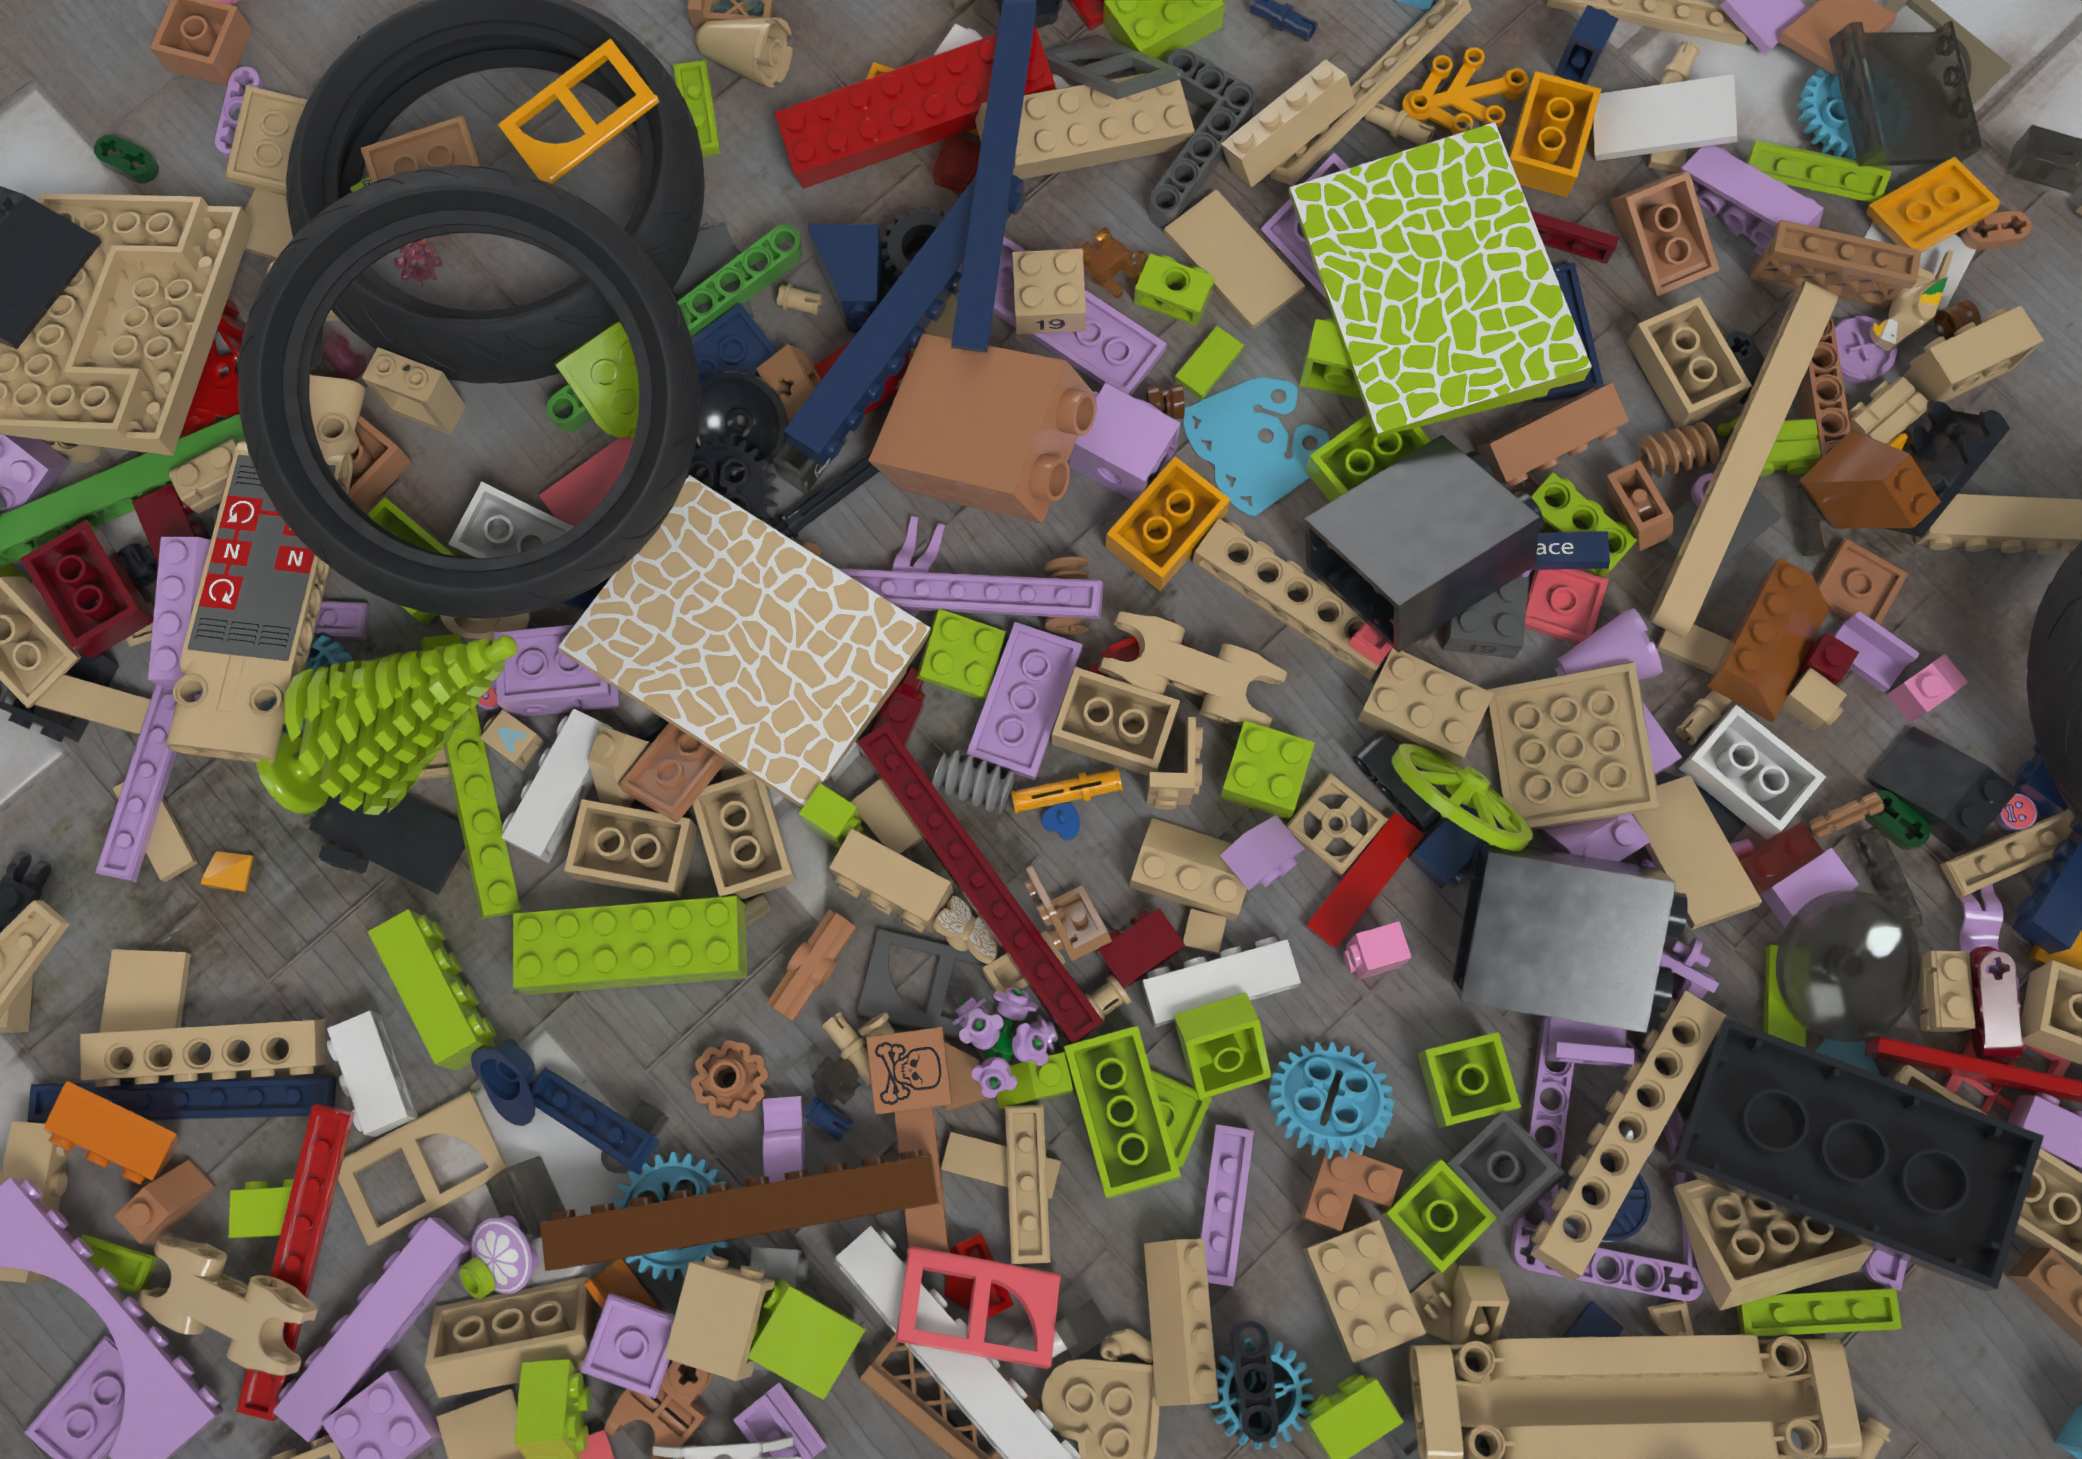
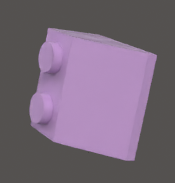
M1632 814L1538 829L1555 852L1617 862L1624 860L1651 842Z

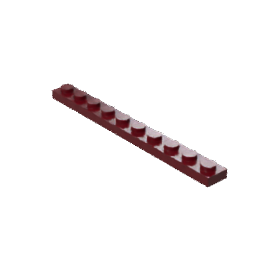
M888 722L857 741V747L1068 1042L1070 1044L1077 1043L1101 1026L1104 1021Z

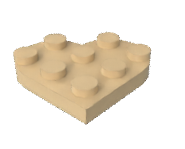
M1082 1358L1068 1360L1053 1369L1050 1376L1046 1379L1042 1393L1043 1413L1053 1424V1429L1059 1432L1061 1436L1078 1441L1081 1459H1154L1157 1450L1160 1406H1157L1153 1364Z

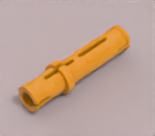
M1115 768L1114 770L1086 775L1085 772L1078 773L1077 778L1017 791L1013 790L1011 795L1015 813L1017 814L1026 810L1053 806L1079 799L1087 802L1091 801L1093 796L1123 791L1119 769ZM1101 783V785H1096V786H1091V787H1085V788H1081V789H1077V790L1070 791V789H1073V788L1084 787V786H1088V785H1092V784ZM1064 791L1063 793L1032 799L1036 796Z

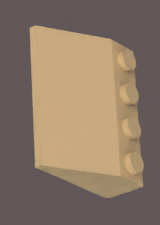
M1698 1179L1678 1184L1674 1187L1700 1275L1719 1311L1859 1271L1874 1250L1870 1246Z

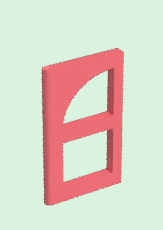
M909 1246L907 1249L895 1342L1048 1369L1052 1363L1061 1280L1060 1274ZM923 1270L973 1279L966 1339L915 1330ZM991 1283L1007 1289L1024 1307L1033 1329L1034 1351L984 1342Z

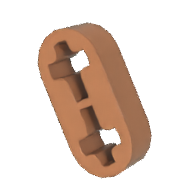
M2020 211L1996 212L1961 230L1960 237L1962 242L1973 250L2013 247L2021 243L2030 233L2032 223L2029 217ZM2008 224H2010V229H2004ZM1976 227L1978 232L1974 233L1973 229ZM1987 232L1982 238L1980 233Z

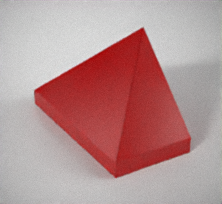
M982 1233L951 1247L950 1253L994 1261ZM947 1274L944 1296L970 1311L973 1279ZM991 1283L987 1319L1014 1306L1008 1290L994 1283Z

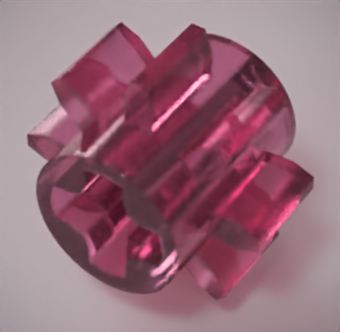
M417 241L399 248L402 257L394 258V264L396 268H405L401 273L404 282L411 278L417 281L419 287H422L423 281L429 278L437 280L434 267L442 266V261L440 257L432 256L435 252L432 242L424 246ZM415 259L416 261L421 262L424 259L425 263L421 265L420 263L416 262L412 265L411 261Z

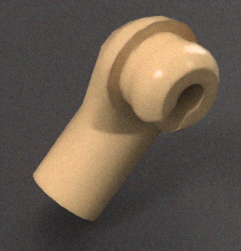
M1127 1328L1110 1333L1101 1341L1100 1354L1106 1361H1117V1358L1131 1353L1148 1364L1153 1361L1152 1342L1133 1329Z

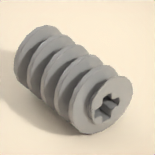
M956 749L950 757H946L945 752L933 777L932 785L938 791L945 784V794L949 797L958 789V799L962 802L966 801L972 794V805L974 807L980 806L986 800V811L991 813L999 805L1000 815L1012 789L1014 772L1010 771L1002 779L1000 778V766H996L989 774L986 772L987 761L983 760L977 768H974L972 755H969L962 763L959 762L960 750Z

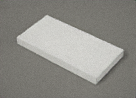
M1734 74L1601 93L1594 115L1596 161L1738 142Z

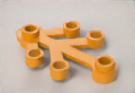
M1472 47L1465 52L1462 61L1463 65L1448 91L1434 94L1440 81L1450 75L1453 62L1448 56L1439 55L1434 58L1431 73L1421 90L1410 91L1404 97L1402 110L1409 112V117L1422 123L1430 119L1450 129L1454 135L1467 131L1466 128H1460L1457 123L1467 121L1473 126L1472 117L1482 121L1484 125L1495 122L1497 128H1500L1506 116L1504 109L1498 105H1492L1487 108L1473 100L1500 93L1509 100H1518L1525 95L1529 85V78L1525 71L1514 68L1508 70L1503 75V78L1467 86L1472 75L1482 67L1485 59V54L1480 48ZM1469 57H1476L1478 62L1470 61ZM1437 65H1444L1447 69L1440 70L1437 68ZM1511 79L1518 80L1520 83H1514ZM1415 103H1421L1424 106L1418 107ZM1452 106L1464 113L1453 116L1441 108ZM1489 115H1496L1499 117V120H1492Z

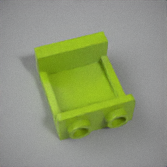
M778 1277L773 1289L766 1291L764 1294L748 1359L824 1400L866 1329L843 1312L840 1314L793 1287L785 1279Z

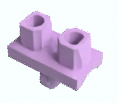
M1694 938L1688 946L1678 940L1674 942L1671 950L1682 955L1681 959L1664 950L1662 951L1660 966L1670 967L1672 972L1685 978L1676 993L1677 996L1686 990L1702 999L1708 990L1714 993L1719 985V982L1715 981L1713 976L1692 966L1695 962L1706 968L1711 961L1710 957L1700 952L1703 941Z

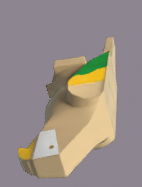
M1948 250L1945 253L1935 278L1933 273L1919 267L1917 283L1911 289L1904 287L1893 299L1888 319L1880 325L1873 323L1870 326L1869 334L1875 345L1889 351L1912 334L1918 332L1935 316L1948 279L1946 275L1953 251Z

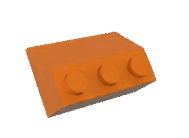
M66 1081L44 1126L45 1131L51 1134L48 1141L67 1151H70L73 1146L87 1151L86 1160L105 1169L109 1163H112L124 1169L120 1176L140 1186L143 1185L145 1180L153 1182L158 1179L180 1143L176 1133L69 1081Z

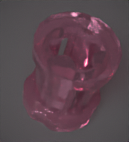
M337 335L324 343L321 358L333 365L337 370L336 375L338 378L353 381L364 372L366 368L365 360L360 356H356L349 348V341L346 337Z

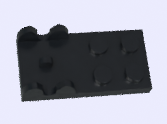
M1932 400L1927 403V416L1931 420L1930 430L1927 432L1925 427L1909 425L1907 440L1912 451L1910 453L1911 457L1941 502L1914 528L1884 529L1923 537L2010 430L2007 422L1999 412L1983 409L1977 415L1951 410L1946 403Z

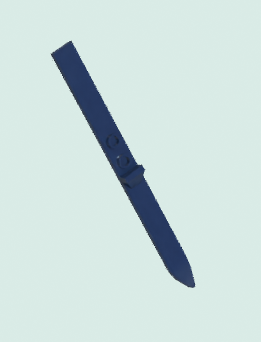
M1004 0L1002 3L951 348L986 353L988 351L1036 18V0Z

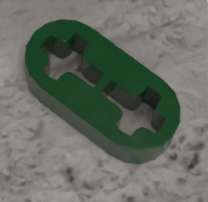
M112 134L100 137L94 145L95 156L107 169L141 184L149 183L158 175L159 165L154 157L147 150ZM110 150H111V151H116V150H118V151L121 153V155H120V157H119V156H117V155H115V154H113V153H109L108 155H107V153H108ZM133 161L140 165H144L146 163V166L144 168H135L132 165Z
M1886 790L1875 791L1886 804L1883 809L1886 813L1881 815L1876 813L1872 816L1867 814L1865 815V820L1901 849L1912 850L1925 844L1930 837V827L1927 821L1895 794ZM1912 825L1915 828L1913 832L1915 837L1907 839L1905 836L1907 833L1906 827Z

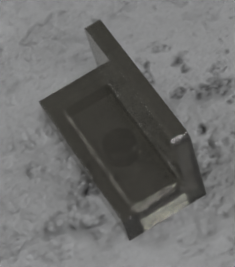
M540 1156L504 1168L485 1183L500 1217L513 1216L518 1221L519 1228L526 1236L530 1246L542 1238L540 1222L552 1221L551 1213L565 1211Z

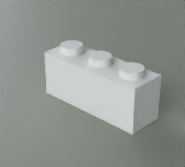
M367 1011L327 1028L330 1040L327 1041V1047L333 1060L339 1062L343 1073L339 1076L340 1085L347 1096H351L355 1108L352 1111L354 1112L353 1122L358 1131H363L364 1135L377 1137L417 1119L418 1115L382 1014Z

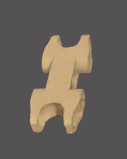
M1119 612L1116 615L1113 625L1136 638L1140 647L1139 656L1135 661L1131 662L1104 657L1100 662L1098 671L1112 679L1164 695L1166 686L1170 685L1204 698L1200 714L1228 726H1243L1245 720L1264 727H1270L1272 718L1254 709L1249 704L1246 697L1247 687L1250 681L1254 680L1272 685H1280L1285 681L1286 671L1270 663L1258 653L1231 644H1222L1218 658L1181 645L1185 629L1178 624L1156 616H1143L1127 612Z
M174 1237L157 1240L154 1252L157 1257L168 1264L172 1277L169 1289L155 1287L151 1290H141L138 1302L158 1323L176 1332L190 1335L201 1334L205 1326H208L230 1337L231 1342L226 1356L231 1361L247 1369H256L282 1376L299 1371L301 1364L300 1356L290 1350L284 1342L283 1326L285 1321L297 1324L307 1320L314 1321L318 1309L313 1302L307 1299L296 1287L274 1277L253 1276L250 1279L249 1285H246L223 1273L228 1256L225 1252L209 1244L196 1243Z

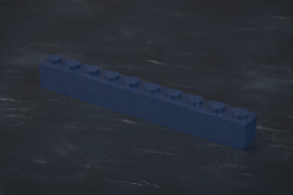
M1014 174L1006 221L1011 214L1016 215L1021 210L1026 199L1024 196V180ZM976 177L784 429L788 445L822 467L829 458L834 459L839 454L844 443L842 440L850 430L855 431L860 426L864 418L863 412L870 403L875 404L880 399L885 389L884 384L890 376H896L901 371L905 363V356L911 348L916 349L922 333L926 334L925 329L931 321L936 322L942 316L946 308V301L952 293L954 295L959 293Z

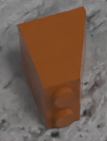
M1851 430L1799 480L1830 526L1835 529L1914 528L1941 502L1909 453L1854 430Z

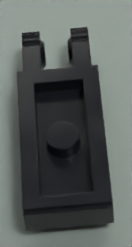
M20 851V853L14 856L6 869V876H3L0 882V933L34 900H39L42 895L40 891L52 869L50 863L43 860L37 862L28 874L26 885H24L21 881L28 867H30V863H32V856L24 851Z

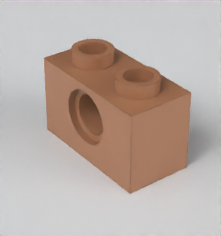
M1640 460L1607 475L1608 498L1624 525L1629 528L1632 536L1637 539L1635 544L1639 551L1673 537V515Z

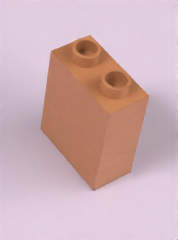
M922 333L868 461L902 491L1043 524L1051 502L1059 501L1068 488L1070 480L1068 460L1078 435H1086L1094 424L1097 411L1094 392L1066 360L988 346L987 353L951 348L952 339Z

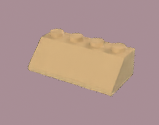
M588 1277L522 1289L512 1294H497L486 1296L482 1299L476 1298L434 1307L425 1367L438 1398L520 1382L522 1362L570 1359L575 1369L581 1370L596 1330L591 1294L583 1284Z

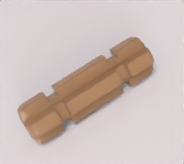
M1873 792L1862 797V801H1852L1829 811L1825 817L1820 815L1811 819L1809 826L1816 838L1824 837L1832 833L1831 830L1833 829L1840 830L1865 819L1867 814L1872 816L1883 811L1884 804L1880 796Z

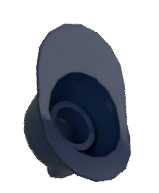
M512 1038L503 1041L493 1049L479 1048L475 1050L471 1057L472 1068L482 1082L496 1111L506 1121L514 1125L525 1126L532 1122L535 1116V1102L529 1087L536 1071L532 1058Z

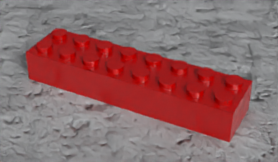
M1034 25L1024 95L1056 90L1036 25ZM998 33L776 111L775 115L794 175L803 189L976 129L975 119L981 104L988 101Z

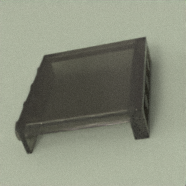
M1948 21L1935 32L1865 33L1862 22H1850L1829 39L1858 167L1942 164L1954 156L1962 162L1983 149L1953 21Z

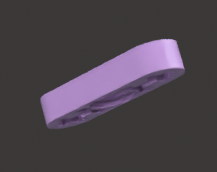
M247 66L237 68L229 78L215 136L217 149L228 161L231 149L227 145L233 144L235 135L233 130L236 131L238 120L232 119V115L237 109L241 108L245 92L242 85L265 89V83L257 71Z

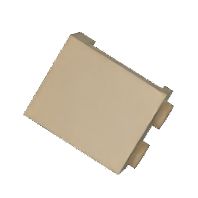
M706 1255L705 1260L689 1262L664 1358L734 1381L751 1377L755 1362L748 1359L764 1294L766 1291L773 1289L775 1281L764 1278V1271L761 1269L741 1266V1269L738 1270L728 1267L729 1260L725 1258Z

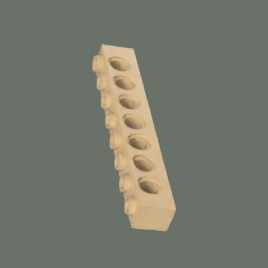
M1686 990L1676 999L1671 997L1667 1010L1664 1013L1659 1012L1658 1016L1663 1018L1657 1030L1652 1027L1641 1044L1645 1052L1640 1061L1634 1059V1064L1628 1066L1623 1078L1628 1082L1622 1093L1618 1090L1614 1092L1605 1107V1110L1610 1113L1604 1124L1598 1122L1587 1139V1142L1591 1144L1589 1151L1585 1157L1580 1154L1571 1166L1568 1174L1573 1179L1567 1190L1561 1187L1554 1196L1550 1208L1555 1211L1548 1223L1542 1220L1531 1237V1241L1535 1243V1246L1530 1255L1570 1281L1581 1277L1719 1030L1721 1021L1726 1017L1724 1013ZM1673 1029H1678L1685 1035L1686 1044H1682L1674 1038ZM1655 1060H1661L1667 1065L1668 1075H1663L1657 1071ZM1637 1091H1642L1649 1096L1651 1107H1645L1638 1101ZM1620 1122L1630 1126L1633 1131L1632 1140L1626 1139L1621 1135L1619 1131ZM1601 1155H1607L1612 1158L1615 1163L1614 1172H1608L1602 1167L1600 1162ZM1583 1187H1588L1595 1192L1597 1197L1596 1206L1584 1201L1582 1197ZM1564 1220H1570L1577 1226L1579 1232L1577 1239H1572L1565 1234L1563 1230Z

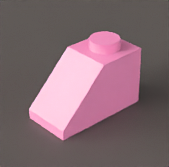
M1944 654L1893 689L1887 696L1907 721L1911 723L1956 693L1968 681L1948 656Z

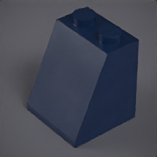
M809 224L808 231L819 270L848 332L858 333L883 300L884 267L881 255L882 246L879 224Z

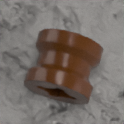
M1968 299L1955 302L1952 308L1946 307L1938 310L1934 317L1937 332L1945 340L1954 337V333L1969 323L1974 322L1976 326L1981 324V315L1978 308Z

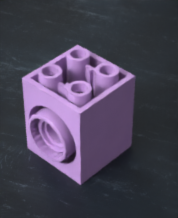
M1105 383L1099 393L1094 391L1097 404L1095 421L1086 435H1078L1069 458V467L1135 502L1167 466L1176 452L1181 423L1163 414L1150 403L1133 398Z

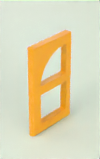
M609 39L501 121L498 126L536 176L542 181L553 184L660 101L614 42ZM609 60L636 96L596 125L569 89ZM556 99H559L585 134L567 143L551 144L529 137L519 127Z

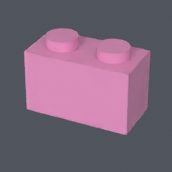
M1400 921L1355 934L1346 944L1347 950L1343 951L1347 970L1349 973L1355 972L1357 980L1398 969L1412 958Z

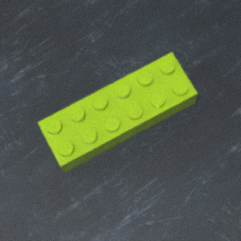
M737 896L513 913V988L525 995L747 978L745 904Z

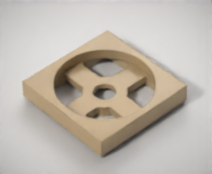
M1330 773L1286 827L1302 846L1341 877L1388 819ZM1326 795L1347 797V800L1339 809H1329L1318 799ZM1359 807L1366 818L1367 831L1365 836L1351 826L1350 818ZM1307 812H1310L1321 821L1322 830L1313 840L1306 836L1304 831V816ZM1337 817L1342 820L1343 827L1341 830L1334 831L1329 827V820L1331 818ZM1334 838H1342L1354 849L1346 855L1331 856L1325 851V848Z

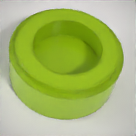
M472 1258L460 1267V1280L468 1293L473 1297L482 1299L495 1290V1281L490 1270L479 1259Z

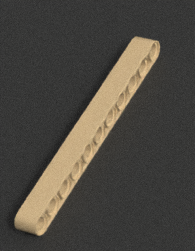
M1806 280L1801 283L1794 294L1649 618L1650 623L1680 637H1685L1691 629L1838 300L1837 294Z

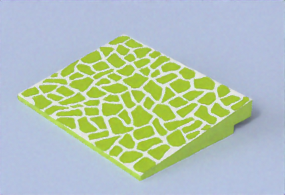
M1495 122L1289 188L1290 198L1376 438L1546 396L1552 388L1585 380L1592 366Z

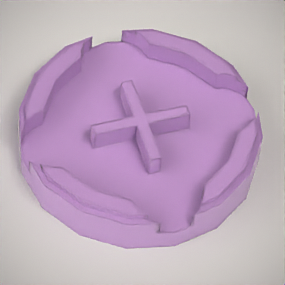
M1855 316L1854 318L1841 320L1835 326L1843 380L1855 384L1872 383L1882 378L1895 363L1898 352L1897 345L1891 350L1886 351L1875 345L1870 337V326L1873 323L1880 325L1881 322L1868 316Z

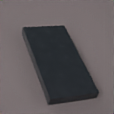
M364 792L363 803L354 811L339 803L341 793L334 799L329 795L326 804L318 811L308 828L309 830L439 895L465 849L459 821L405 795L399 805L389 812L390 798H388L387 807L379 815L363 814L366 792Z

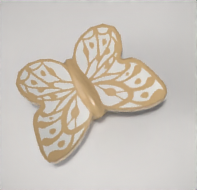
M952 896L947 902V907L933 920L934 929L946 936L948 943L956 950L967 951L969 949L979 961L990 964L997 956V944L993 940L994 937L982 920L972 915L969 906L961 898Z

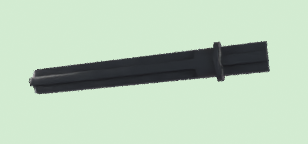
M872 452L785 516L780 514L778 516L780 520L771 525V527L788 538L793 537L796 539L799 531L880 472L868 461Z

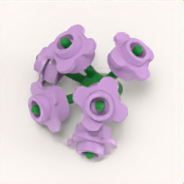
M1008 988L1005 993L994 992L993 998L999 1001L997 1011L1006 1017L1004 1022L998 1014L993 1016L987 1015L989 1012L983 1005L986 1001L985 998H982L979 1002H976L973 997L968 1001L962 1000L960 1007L955 1010L959 1017L952 1023L954 1026L957 1023L962 1026L963 1029L959 1032L961 1041L965 1044L971 1042L975 1047L985 1050L987 1059L981 1066L977 1065L973 1068L972 1078L980 1083L982 1094L988 1098L996 1097L998 1092L1005 1089H1015L1017 1078L1011 1075V1068L1008 1064L1012 1055L1015 1054L1017 1059L1022 1062L1034 1061L1037 1066H1042L1048 1061L1047 1050H1049L1051 1055L1055 1054L1053 1044L1058 1043V1029L1054 1028L1052 1021L1045 1022L1041 1015L1036 1016L1037 1022L1019 1025L1017 1034L1013 1039L1009 1036L1013 1020H1025L1028 1010L1036 1011L1038 1007L1036 1003L1028 1000L1029 994L1018 988Z

